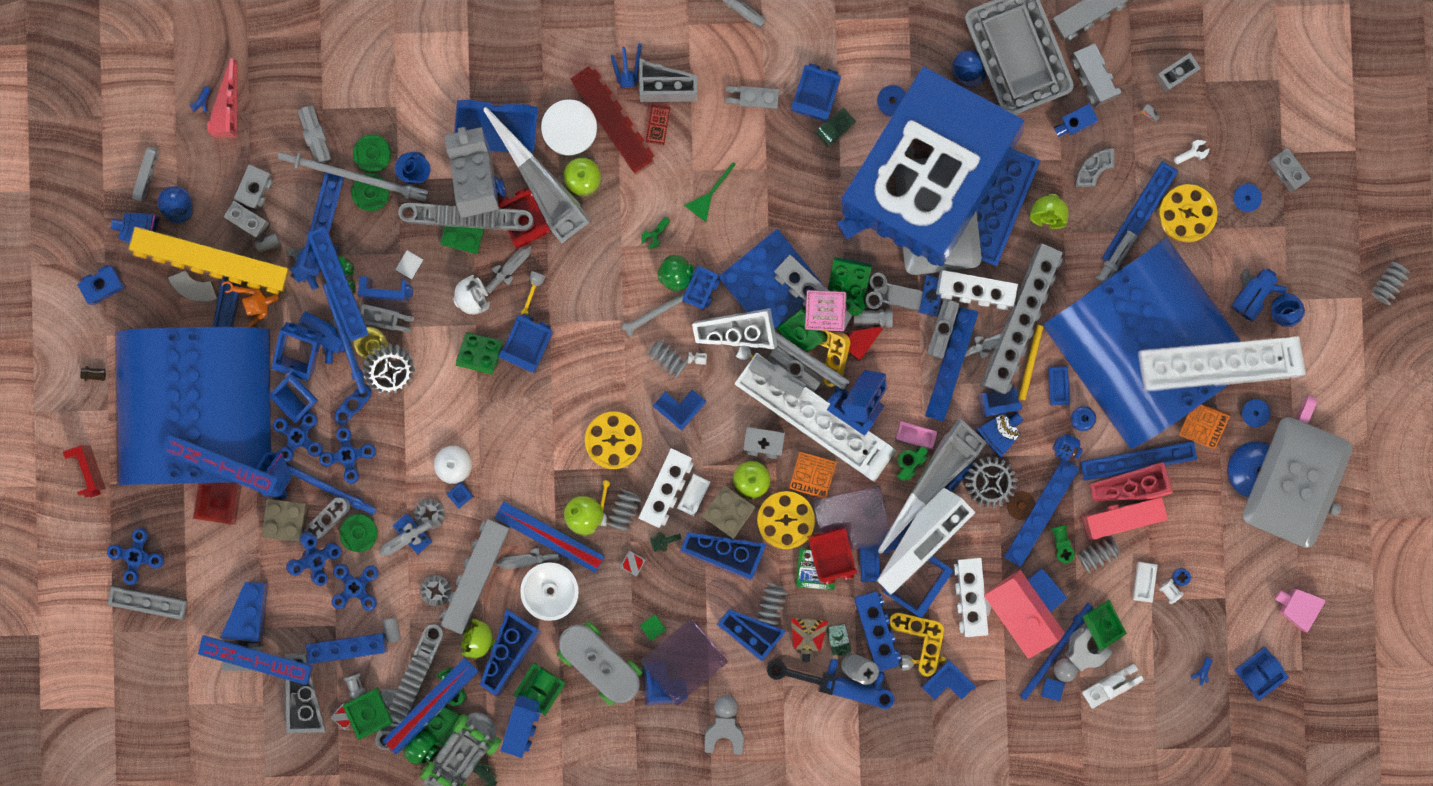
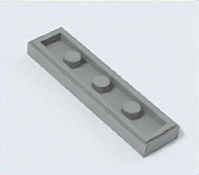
M111 586L107 605L184 620L188 601Z

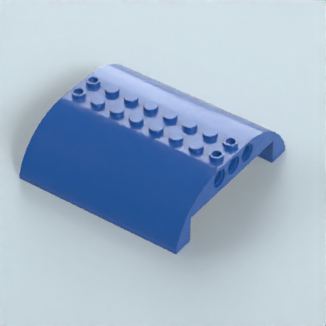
M1167 237L1062 312L1042 324L1130 450L1164 431L1229 385H1204L1144 391L1138 354L1140 351L1242 342Z
M188 327L133 329L116 332L117 485L236 483L161 453L168 434L253 468L257 467L265 453H271V398L269 397L271 394L270 329Z

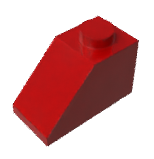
M875 327L852 331L851 334L846 333L850 339L848 353L860 361L883 329Z

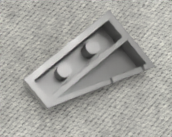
M1095 44L1072 54L1071 64L1075 70H1078L1080 75L1078 77L1082 87L1086 88L1088 92L1086 94L1087 100L1090 104L1094 105V108L1116 99L1122 93L1119 88L1115 89L1111 81L1114 78L1111 73L1108 74L1105 67L1106 63Z
M639 58L640 102H698L696 75L677 69L672 70L663 67V65L646 62L644 59Z

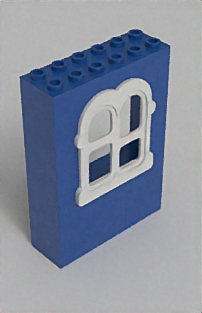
M923 66L841 198V212L846 218L859 221L860 225L864 228L874 229L879 236L894 240L893 242L897 246H905L910 249L912 254L927 258L930 264L943 267L1021 138L1025 120ZM914 138H918L934 148L925 165H920L904 155ZM942 153H946L962 162L961 168L948 188H943L927 178ZM901 163L918 172L917 179L906 195L893 197L887 192V180L898 164ZM921 187H926L942 197L937 207L931 212H921L914 205V198Z

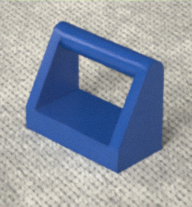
M292 372L269 395L295 424L306 413L310 412L318 401ZM289 382L310 402L307 406L287 387Z

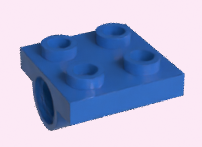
M1262 647L1234 669L1257 701H1260L1289 678L1280 662L1271 655L1266 647Z

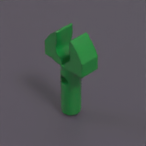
M664 217L652 232L645 230L642 234V244H644L647 238L653 236V243L650 244L648 249L657 248L661 243L658 241V236L670 223V219Z
M836 288L832 290V292H841ZM846 295L845 304L849 307L847 312L860 316L866 307L864 301L858 296L856 299H851Z

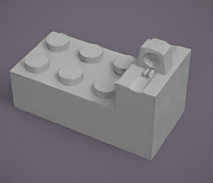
M462 127L458 128V133L445 135L446 150L451 163L455 201L461 218L499 210L492 156L483 128L480 127L466 131V128Z

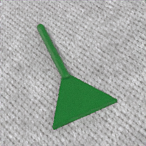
M733 162L708 194L684 206L706 222L711 196L733 169L735 163Z

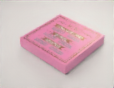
M807 291L805 329L844 331L846 292Z

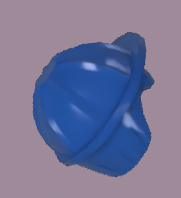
M965 50L959 53L953 60V74L961 83L969 87H975L984 81L986 73L976 51Z
M419 152L404 153L395 163V174L399 179L409 184L422 183L429 177L431 171L429 162Z
M172 186L167 187L160 193L158 207L169 221L183 223L190 218L192 214V201L185 189Z
M1282 294L1273 301L1271 314L1273 320L1282 327H1293L1302 321V318L1305 316V308L1297 296Z

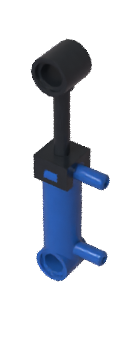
M778 659L771 660L767 665V673L774 680L782 679L785 676L819 685L818 691L821 693L839 696L881 709H889L894 704L895 698L890 690L881 688L885 676L884 672H879L874 686L836 676L835 672L838 665V660L831 659L828 672H823L822 678L787 669V666ZM775 664L782 667V671L778 675L771 672V668ZM882 694L889 695V701L886 704L879 702V697Z

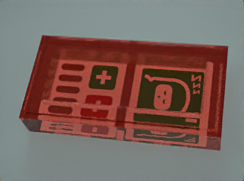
M651 105L646 143L665 145L671 107Z

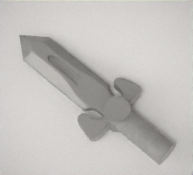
M531 245L520 247L502 266L503 270L500 273L498 272L501 268L500 265L492 269L496 277L484 288L489 294L502 281L507 285L511 283L513 277L510 276L508 279H505V277L511 275L530 255Z
M1016 332L1012 335L1013 341L1018 336ZM1001 333L984 339V342L979 344V341L983 340V336L974 337L976 345L967 348L965 357L979 352L981 358L987 357L989 352L984 353L982 350L987 349L989 351L996 348Z
M428 520L416 528L411 523H408L404 530L410 529L411 531L404 532L384 544L379 555H391L410 542L413 545L421 543L422 540L419 535L433 527L432 521Z
M535 548L530 552L537 554V556L527 554L502 557L495 565L503 569L532 566L533 563H538L539 565L544 562L559 561L560 558L559 553L540 555L539 548Z

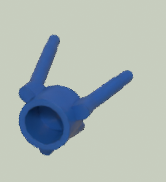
M641 43L638 44L634 74H632V71H628L625 47H622L624 71L621 72V75L614 55L610 56L617 77V84L620 83V88L635 87V82H638Z

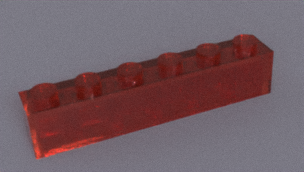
M588 66L570 78V80L636 176L654 163L652 158L655 156L649 147L645 149L642 142L644 140L638 131L635 133L632 130L631 126H633V123L628 116L624 117L620 111L623 109L618 101L615 100L613 102L609 96L612 93L606 84L602 86L599 81L601 76L597 70H592Z

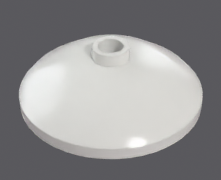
M542 563L533 567L525 575L521 584L523 605L530 614L541 620L552 621L563 618L572 611L578 599L579 589L576 578L569 569L557 563ZM549 587H552L554 589V593L552 595L547 593V589Z

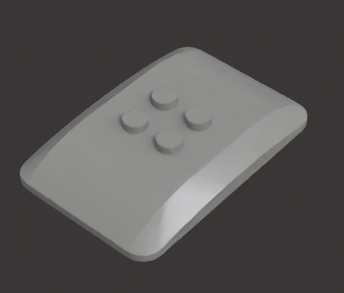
M993 0L970 9L966 13V25L1001 108L1017 115L1065 96L1072 91L1074 86L1072 78L1040 0Z
M949 155L940 156L927 178L943 188H948L961 168L962 162ZM929 158L914 159L913 161L920 165H925ZM901 163L894 169L897 197L906 195L918 177V172ZM921 187L914 198V205L921 212H931L937 207L942 197L926 187ZM977 212L973 215L943 267L930 264L927 258L912 254L910 249L904 246L903 254L906 271L911 275L938 273L942 270L972 269L980 265L982 257Z
M1292 417L1283 418L1277 426L1242 513L1243 520L1251 526L1301 547L1313 546L1327 517L1352 453L1350 442Z

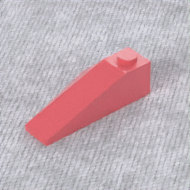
M234 58L229 60L211 113V121H208L207 124L208 132L214 138L237 137L238 62Z
M1164 462L1090 484L1094 501L1154 499L1173 492L1170 476Z

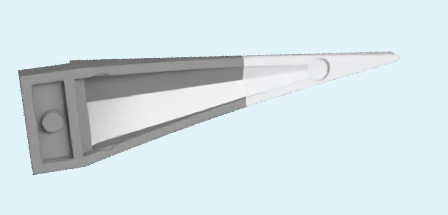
M485 107V114L520 170L550 230L561 243L565 242L587 225L591 219L566 188Z
M958 419L949 433L944 435L880 546L878 553L884 552L911 520L953 478L977 458L987 443L963 420Z

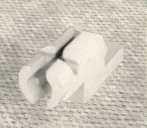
M1135 664L1125 667L1117 673L1113 672L1083 690L1082 694L1090 708L1093 709L1108 699L1111 700L1144 681L1142 675L1139 674L1127 679L1126 675H1131L1138 670Z

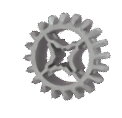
M390 343L387 345V348L382 344L380 345V350L374 348V354L368 353L369 359H364L365 366L362 367L365 372L363 376L364 379H367V384L372 385L371 387L374 391L378 389L380 394L384 390L388 395L390 390L397 394L398 388L404 391L403 385L410 384L408 379H413L412 373L415 372L414 360L411 359V354L406 353L404 347L400 349L397 344L394 348H392ZM389 357H395L400 359L401 361H392L389 359ZM382 360V363L376 366L377 363ZM387 363L389 364V367L391 369V375H389V372L387 371ZM377 377H380V378H384V377H385V378L389 379V381H383V380L378 379Z
M987 457V463L981 458L979 459L980 466L977 463H973V466L976 468L975 471L969 468L968 471L972 473V476L965 477L971 480V483H966L965 486L972 487L971 490L967 491V494L974 492L975 495L972 496L971 500L974 501L979 498L977 505H981L985 501V508H988L989 502L992 508H996V502H998V505L1001 507L1003 506L1002 499L1005 502H1009L1010 500L1007 495L1014 496L1010 489H1017V486L1012 485V482H1017V478L1011 479V475H1014L1015 471L1008 472L1011 465L1008 464L1004 467L1005 460H1001L998 464V457H994L993 462H991L990 457ZM993 466L1000 469V471L991 476L983 469ZM978 474H980L983 479V485L980 487L979 490L976 487V478ZM1003 475L1006 477L1004 492L999 486V481ZM987 478H996L994 481L995 487H986L989 483ZM991 489L999 496L989 499L982 496V494Z

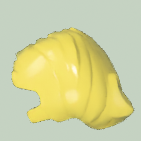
M367 327L369 335L353 341L356 352L363 359H369L368 353L374 354V348L380 350L381 344L387 348L388 342L383 333L377 328Z

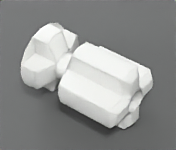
M689 352V364L692 361H695V364H706V353H696L693 356L692 352Z

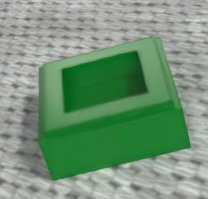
M656 614L640 625L650 641L666 631V628Z

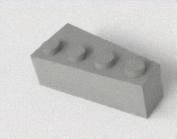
M306 653L286 654L288 659L308 664ZM312 674L308 685L286 680V733L326 732Z

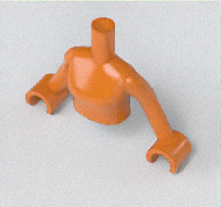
M228 281L222 283V285L228 283L231 286L230 290L224 291L225 293L233 291L253 294L249 297L241 298L247 317L257 315L246 326L248 328H253L266 317L269 304L279 302L277 294L265 297L258 289L233 286Z

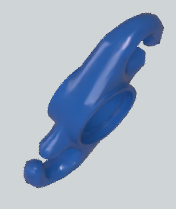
M365 385L367 389L365 397H361L359 390L356 389L336 410L334 419L338 424H347V420L339 418L340 413H346L347 419L351 420L352 416L358 413L371 398L372 391L368 385ZM351 399H355L358 402L356 410L348 408V402Z

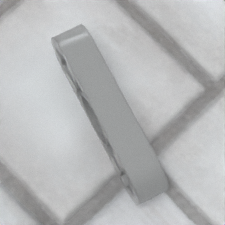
M148 146L133 190L132 198L134 200L143 202L147 196L159 157V149Z
M344 497L335 498L305 528L304 533H313L311 529H317L321 526L322 528L316 531L317 536L315 537L317 541L322 539L349 511V501ZM342 502H343V505H342L343 510H342V509H341V510H337V511L334 513L333 510H336V509L338 508V506H339L337 503H342ZM325 514H329L332 518L329 525L323 522Z

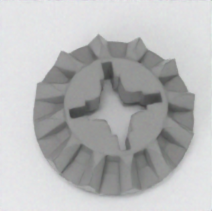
M425 499L418 503L414 510L415 521L418 525H421L430 520L428 517L422 518L427 513V508L430 511H437L432 515L433 527L429 528L435 529L444 521L445 511L442 504L437 500Z
M434 575L423 581L420 594L422 600L428 605L440 606L449 599L451 587L444 577ZM439 583L438 590L443 595L436 594L431 598L432 591L428 587L435 588Z

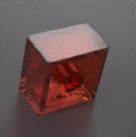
M199 483L193 519L230 525L236 524L242 486L223 483Z

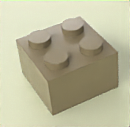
M724 485L702 517L734 539L756 507Z
M267 499L262 537L300 542V536L306 528L309 504Z

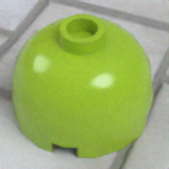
M577 158L566 166L563 180L567 189L572 194L588 196L599 188L601 172L594 161L587 158Z
M1055 194L1038 198L1030 212V220L1039 226H1042V223L1050 224V229L1066 227L1069 218L1067 204Z
M758 461L742 463L733 474L734 488L745 498L755 499L761 497L770 486L771 476L769 470Z
M575 497L568 502L564 510L566 525L570 530L579 535L594 533L597 526H600L603 521L602 506L591 497Z
M471 619L470 623L473 624L471 628H466L462 639L461 648L464 649V652H461V655L476 659L487 654L488 650H492L495 639L492 638V630L486 623L477 619Z

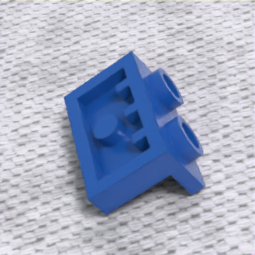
M697 265L682 301L700 308V310H704L705 307L709 308L712 297H710L712 289L716 291L720 280L717 279L718 274Z

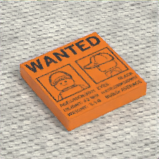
M1203 403L1187 414L1179 435L1215 449L1230 418V414Z
M799 452L789 489L826 499L836 462Z

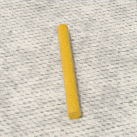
M1036 325L1018 397L1020 400L1026 401L1044 327L1041 325Z

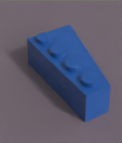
M688 532L680 552L751 581L766 544Z
M506 609L503 623L500 626L498 637L480 682V686L495 696L501 695L542 632V630L509 609Z

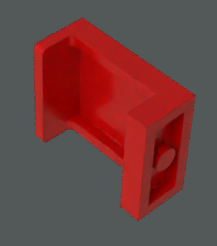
M526 189L516 192V196L511 199L506 197L498 201L499 209L525 210L531 213L534 218V225L529 231L507 230L516 249L551 233L530 190L526 191ZM522 216L519 219V224L522 226L529 223L527 216Z
M80 445L63 451L65 459H78L87 488L78 491V496L92 498L101 495L100 491L106 488L91 446Z
M845 527L807 536L819 582H824V585L834 583L835 579L841 577L843 580L853 578V574L857 573Z

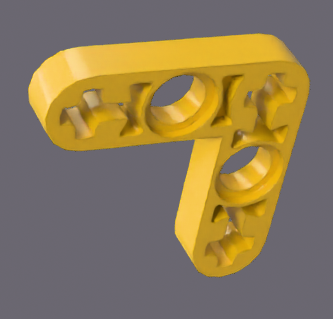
M821 330L826 332L828 336L827 341L824 340L819 344L829 348L825 365L843 376L850 339L846 334L839 331ZM834 355L840 359L839 365L834 363ZM823 377V381L827 386H836Z
M902 613L893 614L889 619V626L892 630L924 638L918 671L924 677L932 676L937 669L944 635L943 625L937 621ZM899 617L901 622L906 623V619H910L907 630L904 629L906 625L900 624L896 627L892 620ZM914 621L921 623L922 628L918 632L913 631L911 628V623ZM925 623H928L927 628L937 626V630H940V633L934 636L932 631L927 630L926 634H924ZM928 644H933L936 647L935 654L930 655L926 652ZM924 656L927 658H935V661H930L929 667H931L932 670H930L928 673H925V669L922 668V666H925L927 664L928 660L923 659Z

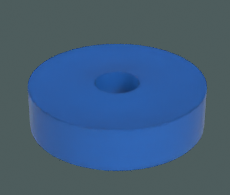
M896 85L884 87L877 97L879 110L884 115L892 117L906 92ZM894 98L896 100V103L891 104L889 102V99Z

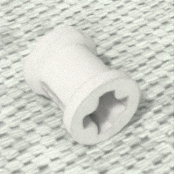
M1169 579L1159 587V591H1163L1170 604L1175 603L1184 595L1173 584V579Z

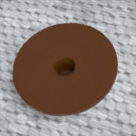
M1015 492L1013 497H1009L1010 501L1007 502V510L1013 518L1025 520L1033 509L1035 500L1027 492Z

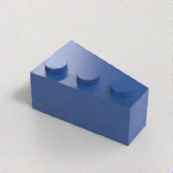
M253 581L244 583L220 638L255 642L263 640L268 583Z
M730 609L726 611L716 624L759 661L764 660L786 632Z

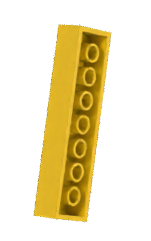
M137 227L134 228L129 250L136 257L146 259L147 256H150L153 261L162 264L169 261L172 262L171 265L173 267L184 269L185 266L191 267L190 271L203 274L204 271L210 272L209 276L218 279H222L223 276L228 277L229 282L240 285L242 281L247 282L248 287L259 290L260 286L265 287L267 292L277 295L279 291L284 292L290 271L285 267Z

